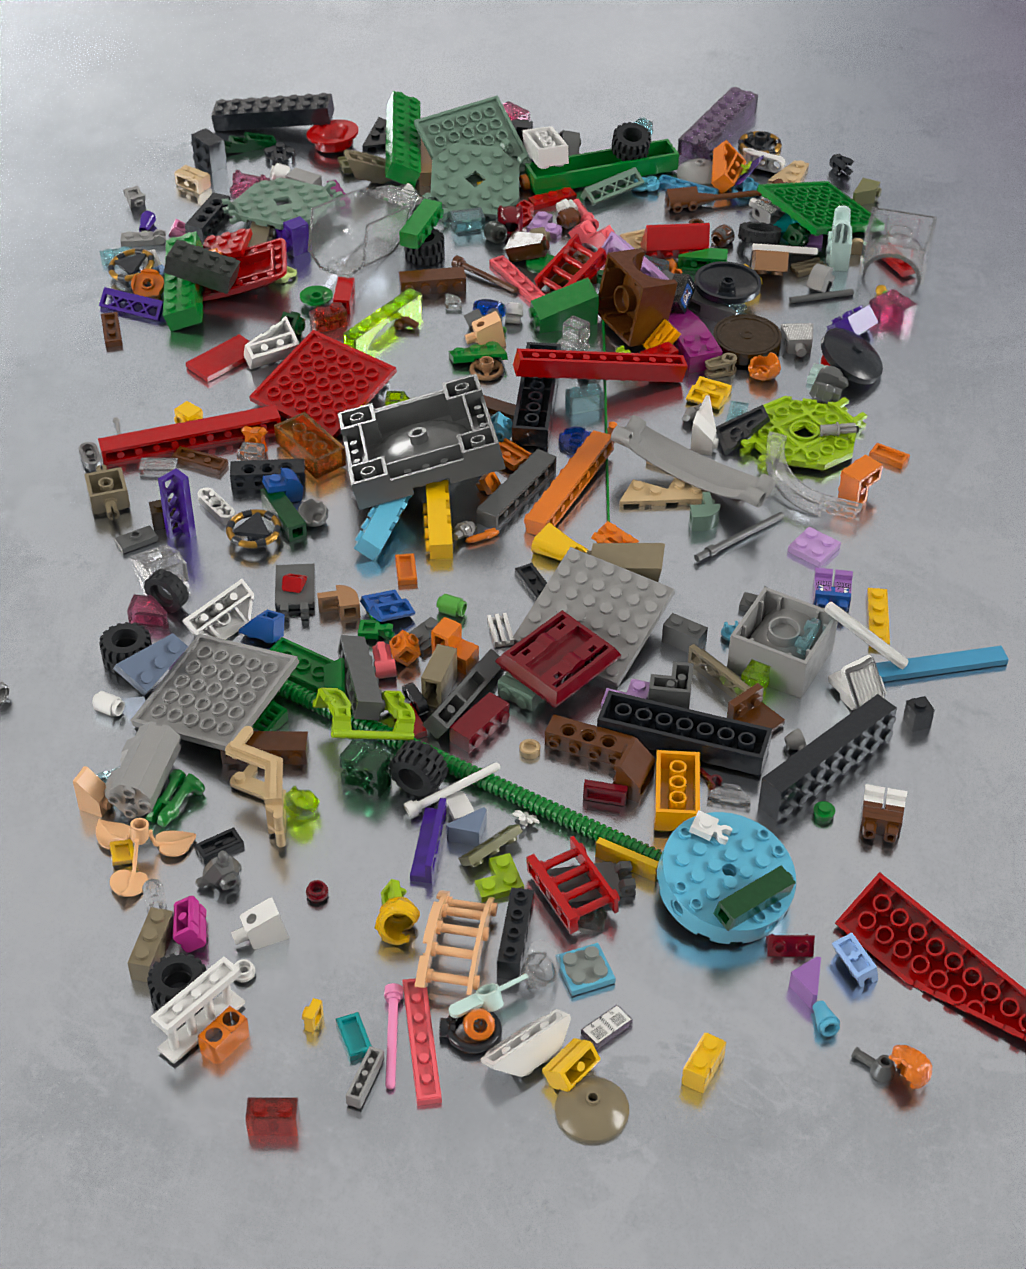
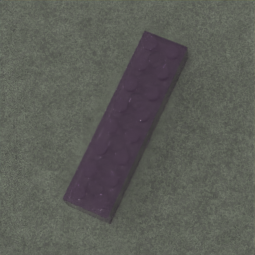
M738 87L730 88L678 139L679 155L690 159L702 158L708 160L710 158V150H714L722 142L728 140L757 111L758 94L741 90Z

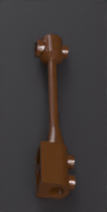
M775 179L772 184L788 182H784L782 179ZM697 186L666 189L665 203L668 210H674L675 213H679L682 209L687 208L690 211H695L698 207L717 200L762 196V194L757 190L713 195L710 193H700Z

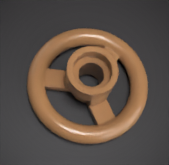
M484 356L470 365L469 371L471 375L477 374L478 380L491 381L503 374L504 367L498 360L490 356ZM475 368L481 370L484 375L476 373ZM499 368L497 373L489 375L492 370Z

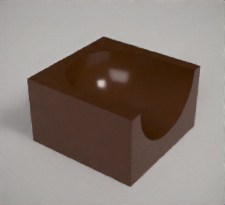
M642 248L607 253L598 293V315L629 347L643 345L664 319L669 320L678 284L674 279H658L642 273L641 266L645 254Z

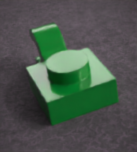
M361 620L358 636L378 640L379 636H382L384 639L391 640L394 637V632H392L393 624H381L378 620Z

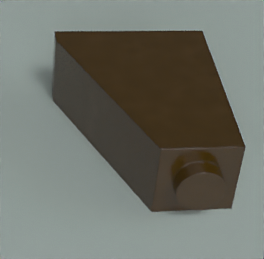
M514 231L508 240L505 251L509 261L512 263L545 257L550 249V244L544 234Z

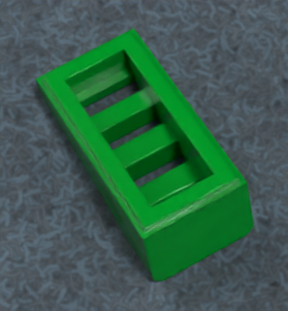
M272 701L253 724V731H277L288 721L287 709Z

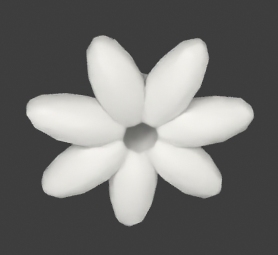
M516 810L512 813L513 816L519 817L521 825L528 826V823H540L537 816L529 815L528 812L523 813L520 810Z

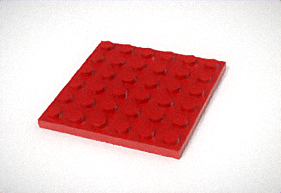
M312 330L254 390L249 398L251 402L262 407L276 405L279 415L334 441L342 433L338 413L367 405L396 374L397 370L395 366Z

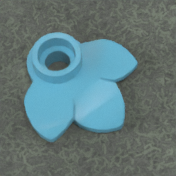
M656 176L642 177L644 184L632 189V191H644L646 189L647 191H655L659 188V180H657Z

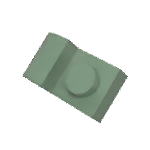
M710 492L702 493V504L690 505L689 522L691 531L710 530L719 522L720 504H715V500L711 499Z

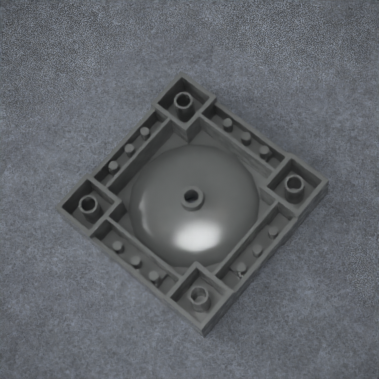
M477 374L442 383L443 390L374 409L371 403L338 413L351 486L359 510L414 495L413 488L423 487L432 482H441L446 478H449L450 483L453 484L505 469L500 445Z

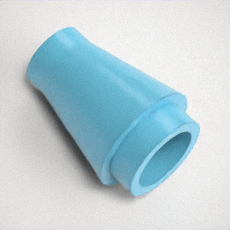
M824 1001L815 1002L812 1009L815 1014L817 1030L827 1037L835 1035L840 1029V1020Z

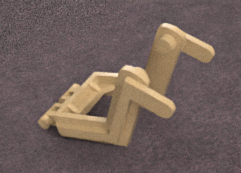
M245 726L234 740L228 743L225 753L233 759H239L250 765L243 772H237L231 777L230 786L264 799L268 834H275L277 846L284 847L286 844L287 792L283 789V758L245 744L253 735V728ZM258 767L265 769V782L253 778L258 772Z

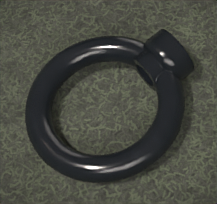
M490 1012L495 1021L494 1032L490 1038L482 1043H468L460 1039L455 1033V1022L459 1018H453L449 1015L447 1018H440L439 1037H447L453 1046L464 1052L481 1053L490 1050L499 1042L502 1035V1025L498 1016L494 1012Z

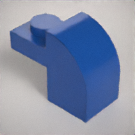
M281 468V474L263 476L262 483L268 493L283 491L291 502L302 501L303 486L293 470Z

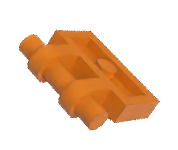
M609 521L597 533L594 532L591 537L597 543L639 542Z

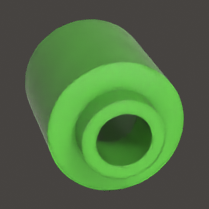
M444 593L442 597L439 596L436 607L440 613L454 617H463L467 609V602L463 601L462 598Z

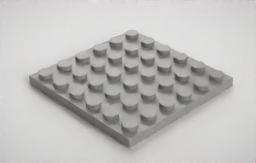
M570 547L512 638H514L515 644L563 610L619 651L621 657L595 677L618 687L674 596L675 589Z
M198 634L130 721L133 726L138 728L150 721L156 722L155 726L159 727L162 724L169 725L180 735V739L225 751L228 743L234 740L243 727L253 726L299 664L297 656Z

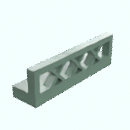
M636 167L586 187L581 194V198L583 201L589 199L594 206L643 185L644 180ZM635 177L638 180V182L636 183L631 182L635 179ZM623 184H626L624 188L619 187ZM600 195V198L594 199L595 196Z

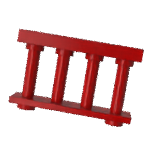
M575 234L545 268L534 278L535 284L540 290L545 285L555 291L563 288L550 280L555 274L569 281L564 287L585 278L591 280L605 264L607 258L606 250L600 247L596 252L585 248L582 246L579 235ZM576 251H579L590 257V259L583 264L571 256ZM568 262L580 270L575 275H571L561 269V267Z
M574 836L570 837V850L544 862L542 860L539 861L535 854L526 857L528 873L570 934L578 931V920H580L581 916L607 904L614 914L619 912L618 902L620 897L615 889H611L587 855L583 843H579ZM572 858H576L580 866L555 877L549 876L547 873L548 869ZM584 873L591 880L566 893L564 891L560 892L558 889V885ZM596 888L602 895V897L579 908H571L569 905L570 900Z

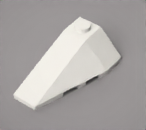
M706 395L693 422L691 450L699 454L712 456L713 450L718 447L719 439L716 438V426L710 396Z

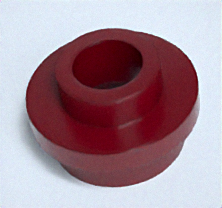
M321 880L310 882L306 888L307 898L314 902L323 901L329 893L327 885Z

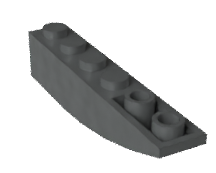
M666 269L662 273L670 280L674 279L678 282L673 304L681 308L678 302L686 281ZM696 289L687 308L695 315L717 323L726 317L737 315L738 313L725 304L716 303L704 298Z
M490 649L422 724L437 739L453 724L501 668L495 662L500 656L493 649Z

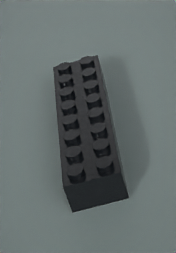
M332 93L299 96L296 94L291 96L279 95L276 97L264 96L261 98L249 97L247 99L235 98L232 100L220 99L214 105L211 118L214 131L331 124L335 109Z
M527 342L526 349L561 350V344ZM521 377L512 425L513 443L520 446L548 447L558 378Z
M610 690L597 718L598 727L633 736L646 749L700 752L701 762L761 776L772 735V728Z
M879 694L861 705L762 777L758 807L776 821L784 816H788L798 805H803L813 794H818L825 785L831 784L841 773H846L853 764L861 762L868 753L874 752L884 741H889L893 736L892 730L896 721L897 707Z

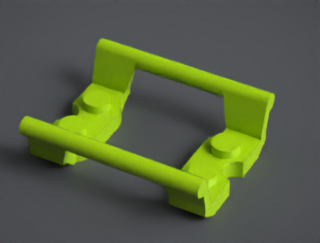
M338 688L318 689L316 699L313 700V707L328 708L333 716L332 738L414 740L415 713L410 704L404 703L405 697L401 691L385 690L382 692V700H385V710H388L392 717L397 719L393 731L352 730L351 702L343 691Z

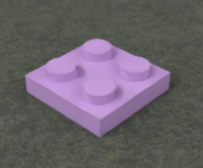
M808 527L788 546L787 552L820 568L840 549L841 542Z

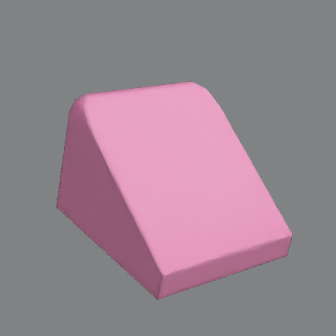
M175 219L169 236H182L186 234V223Z

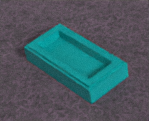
M359 1012L336 1018V1025L350 1062L364 1058L369 1046L372 1047Z

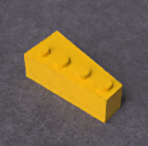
M448 480L426 484V503H423V514H427L424 515V527H428L424 528L425 539H429L425 540L426 552H430V559L453 558Z

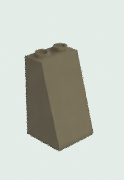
M593 543L591 551L587 550V554L658 582L662 571L665 544Z

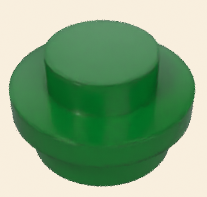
M821 801L814 805L813 813L819 821L827 822L834 817L835 807L829 802Z

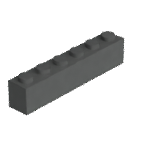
M537 449L513 474L509 475L503 484L499 485L493 494H490L477 507V523L490 529L496 528L498 530L556 471L557 457Z
M341 635L337 653L339 658H344L345 684L354 719L379 721L381 712L385 710V700H382V689L378 687L379 679L375 676L376 669L372 665V655H369V645L366 644L365 637Z

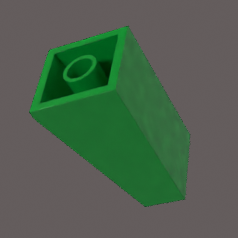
M585 278L532 300L531 308L528 309L529 317L533 319L534 327H537L540 334L597 325L599 296L590 279Z

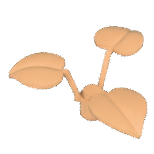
M99 818L96 825V838L102 847L110 849V842L131 839L134 843L132 871L119 870L113 873L110 877L111 889L123 897H133L141 894L147 888V875L142 872H136L138 847L145 844L149 837L154 846H159L161 854L169 857H178L190 849L196 839V834L184 831H163L154 838L153 830H149V823L144 818L133 819L130 826Z

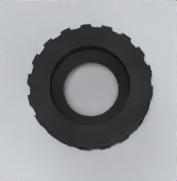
M158 569L144 583L145 594H147L148 599L164 612H177L189 599L186 585L171 571Z

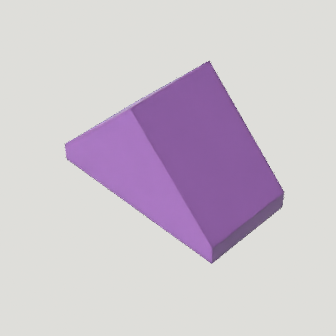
M821 957L813 958L791 971L789 987L810 1009L817 1002Z

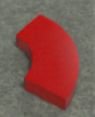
M524 199L516 205V207L521 205L523 208V227L529 225L533 217L530 214L535 210V206Z

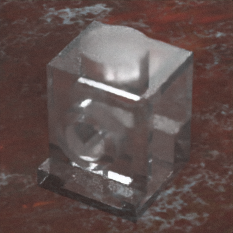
M243 442L241 448L237 450V460L266 459L265 446L261 443Z

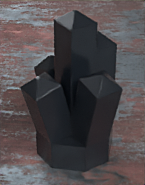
M834 154L830 158L829 166L832 167L837 177L842 174L841 170L850 176L853 170L848 166H852L854 161L841 154Z

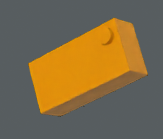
M657 750L654 830L674 831L684 821L696 816L698 810H700V752Z

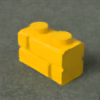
M704 1032L683 1068L681 1083L699 1093H704L725 1057L726 1042Z
M573 1038L542 1069V1072L553 1089L569 1092L601 1058L591 1041Z

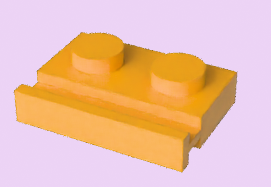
M664 319L643 346L649 349L668 341L673 345L681 333L669 321Z

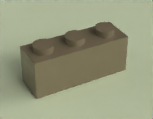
M150 908L127 962L132 980L147 982L148 972L150 969H153V964L160 962V958L165 956L173 936V911Z

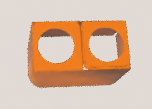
M227 1007L197 1036L201 1054L215 1064L222 1063L249 1037L248 1018L233 1007ZM232 1016V1020L237 1022V1024L233 1026H227L226 1024L229 1021H231ZM221 1030L223 1033L222 1038L217 1042H210L209 1040Z

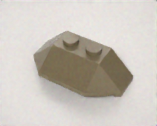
M355 150L344 151V155L355 178L384 184L391 180L385 177V158Z

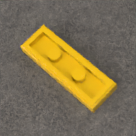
M599 837L596 842L595 857L607 862L612 861V863L616 864L619 861H631V872L654 882L657 880L658 861Z

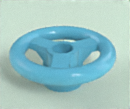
M747 177L741 184L732 186L731 190L732 192H739L736 190L737 186L742 188V191L757 190L759 183L755 182L753 178Z

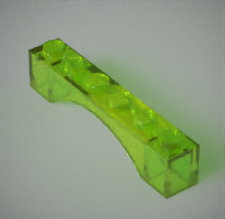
M408 288L344 332L343 343L364 352L368 349L379 331L389 322L403 316L413 318L423 311L422 294Z

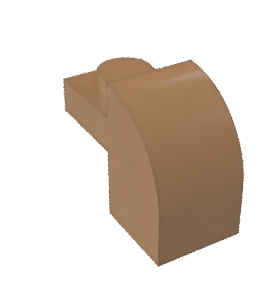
M336 585V591L317 593L319 613L339 610L341 621L361 618L358 594L351 587Z

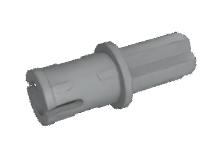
M836 422V424L820 425L821 436H840V434L856 433L857 431L856 423L839 424V422Z

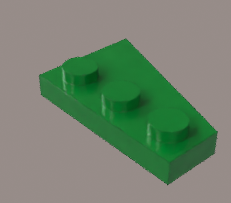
M494 341L487 342L485 345L474 344L468 348L457 347L452 351H448L449 358L453 363L475 362L477 358L484 356L492 358L501 357L502 360H508L507 352L498 342Z

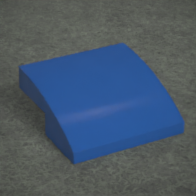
M396 589L364 595L360 599L366 611L380 622L412 616L416 613L407 598L401 599Z

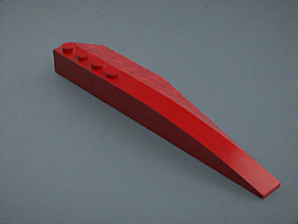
M881 872L874 877L835 922L846 934L853 933L864 949L905 983L1026 1041V989Z

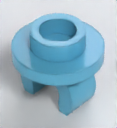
M735 621V625H728V622H724L721 636L725 640L730 641L731 634L739 624L738 621Z

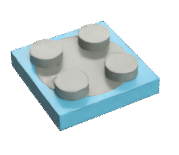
M599 943L555 955V962L571 996L616 982V978Z

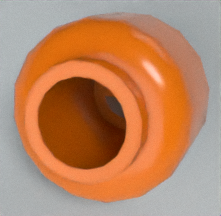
M476 1008L464 1016L463 1029L471 1039L477 1041L486 1040L494 1032L495 1021L487 1010Z

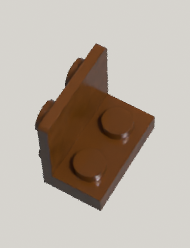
M759 683L728 702L727 718L772 728V732L785 723L783 717L762 702L764 687Z

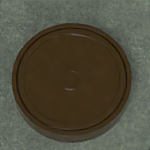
M751 314L732 315L719 321L713 330V337L720 346L722 355L725 353L735 354L737 356L735 364L749 366L750 359H753L754 356L762 355L765 357L770 352L777 356L780 352L782 338L780 329L772 321L761 316Z

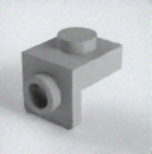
M139 186L123 189V194L130 208L140 207L145 204L146 196L144 193H141Z

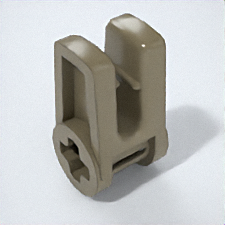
M725 353L721 356L705 360V366L707 367L704 370L705 376L708 379H715L734 375L736 373L735 363L737 362V356L733 353Z

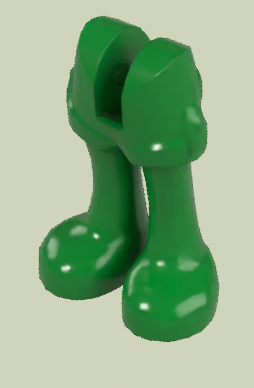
M172 770L169 774L167 788L161 797L157 799L152 812L147 813L146 820L152 823L157 822L159 826L165 828L172 820L178 817L180 813L179 808L187 795L190 793L196 796L202 795L205 791V786L193 774L189 773L186 776L183 770ZM177 788H178L179 790H178V792L176 793V795L173 797V799H172L171 801H169L170 798L172 797V795L174 794V792H175V791L177 790Z

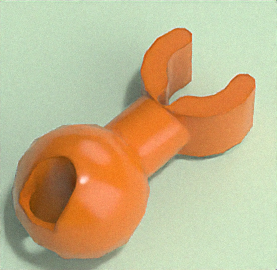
M673 258L667 259L664 263L665 268L682 278V271L676 268V260Z

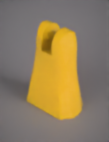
M548 523L534 537L531 545L533 553L562 561L570 547L587 553L588 549L572 540L551 523Z

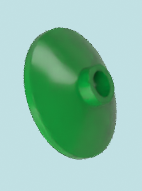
M547 253L545 257L526 260V266L532 271L540 272L555 256Z
M320 285L309 286L300 292V300L309 306L325 305L333 298L332 291Z

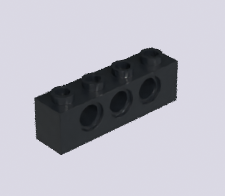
M213 192L186 222L185 232L192 233L196 231L201 242H204L228 214L223 212V207H227L228 204L223 205L222 199H229L231 201L230 196Z
M304 458L230 461L231 490L265 488L262 483L263 476L281 474V468L293 470L302 486L305 487Z
M511 887L497 957V978L513 980L521 976L534 907V890Z

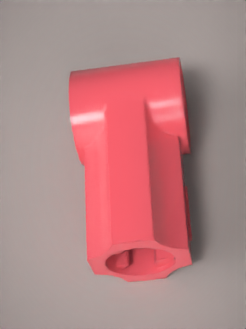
M384 641L377 642L372 647L376 669L375 676L378 679L397 677L395 659H392L390 645Z

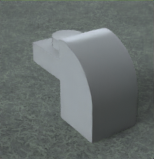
M819 263L815 264L809 275L806 287L822 293L825 292L828 283H833L835 276L832 275L833 268Z

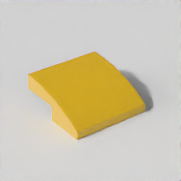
M699 376L696 384L692 385L686 400L700 404L705 396L708 395L710 396L712 408L719 410L730 395L732 385Z

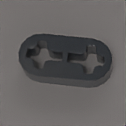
M413 682L403 685L402 693L408 704L412 703L418 716L428 713L427 701Z

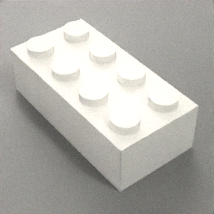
M553 126L523 130V145L539 168L547 169L549 166L561 167L564 164H569L568 145Z

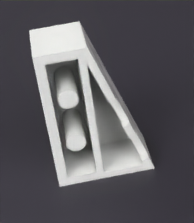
M285 316L278 324L272 325L268 331L263 334L261 333L245 345L244 357L250 369L285 359L299 345V341L287 317Z

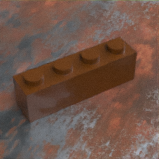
M464 266L399 271L401 297L465 292L466 274Z
M253 731V735L245 743L283 758V764L307 765L308 731ZM220 750L222 764H249L239 759H233L231 756L226 755L224 750Z

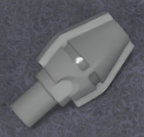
M702 403L688 407L681 418L682 421L694 420Z
M472 521L458 523L454 529L456 531L452 535V539L457 541L460 538L472 536L477 526Z

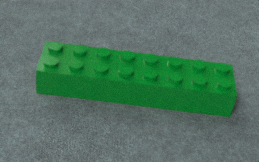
M188 232L182 236L166 240L165 261L167 254L177 240L186 241L189 244L203 248L197 232ZM165 273L163 317L170 331L203 322V286Z

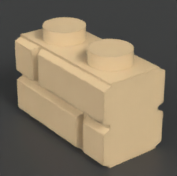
M184 165L174 173L176 185L197 194H201L211 187L210 175L194 167Z

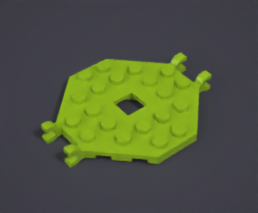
M783 396L764 404L770 421L754 433L750 439L741 441V445L744 448L740 449V453L745 456L753 448H756L762 454L758 458L762 463L757 466L760 471H765L771 463L826 470L852 458L856 433L840 434V436H821L820 425L836 424V422H839V424L856 423V426L859 428H864L866 423L863 420L867 419L868 415L861 412L857 416L852 417L847 413L848 409L845 405L849 404V400L846 397L841 398L837 402L822 404L817 403V400L803 398L800 401L792 400L791 396ZM806 428L814 435L811 437H801L794 432Z

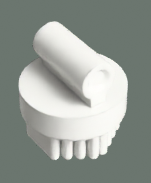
M564 199L556 203L558 212L568 207L578 210V206L573 200L568 201Z
M515 302L506 303L504 315H506L505 323L520 324L521 317H523V304Z

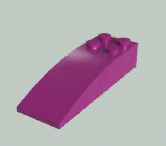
M682 308L671 310L668 321L681 333L673 345L679 350L678 355L684 356L688 366V374L704 371L707 369L705 360L722 355L720 346L706 325L692 311L687 309L686 313H684Z

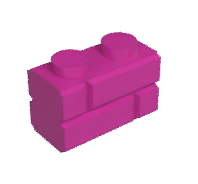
M191 895L175 902L173 914V939L179 945L181 944V948L186 953L199 949L206 944V909Z

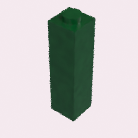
M266 488L260 489L263 506L267 511L279 518L282 525L281 531L288 541L293 542L307 537L306 522L283 491L268 493Z
M781 865L719 901L713 914L729 931L788 896L796 882L792 875Z

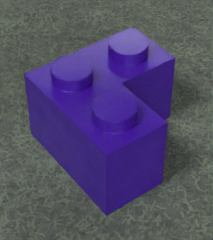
M300 216L283 222V230L276 229L277 236L275 239H285L287 252L293 257L310 251L308 223Z

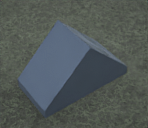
M482 807L446 824L447 840L449 842L478 846L481 843L487 824V809Z

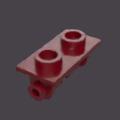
M771 933L766 936L767 956L814 957L815 935H774Z

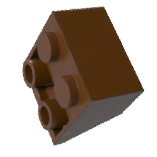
M632 737L629 744H625L621 759L617 758L614 764L616 774L613 784L628 786L627 799L639 803L655 773L656 759L635 737Z

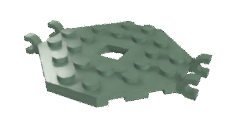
M507 138L499 146L455 143L432 159L431 192L425 193L423 198L442 202L444 214L440 220L443 222L450 216H458V214L479 218L480 216H489V218L496 219L499 205L506 207L514 206L518 203L519 168L525 166V163H527L525 160L528 156L522 153L515 161L505 152L510 150L508 147L510 141ZM476 174L485 181L474 187L466 178Z
M276 178L271 181L262 180L259 183L253 184L233 202L229 199H222L223 205L228 204L227 207H223V212L229 213L230 216L235 215L234 218L229 219L230 224L251 220L256 225L265 227L272 225L275 226V229L283 230V222L300 216L308 225H312L317 217L320 218L326 213L327 208H331L334 205L343 206L344 202L338 200V198L343 197L342 191L336 192L335 189H330L336 186L334 180L329 181L326 186L287 178ZM284 201H285V202H290L289 204L278 205V206H277V204H276V203H278V202H284Z

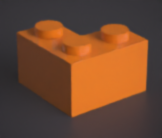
M865 454L861 458L856 459L850 466L845 467L840 474L841 481L838 487V500L855 510L867 501L869 487L881 479L883 464Z
M444 617L431 631L432 654L437 644L457 648V671L467 675L479 661V646L462 639V624Z

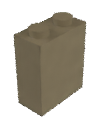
M437 644L421 677L422 695L431 709L436 710L447 698L457 680V648Z

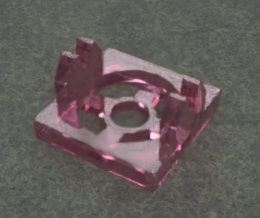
M236 170L233 173V185L229 189L230 194L241 195L248 189L247 187L262 180L270 181V178H266L264 174L255 176ZM249 181L250 183L243 184L242 182Z

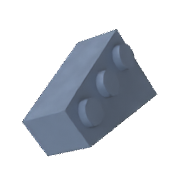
M172 633L119 662L113 669L145 696L188 646Z

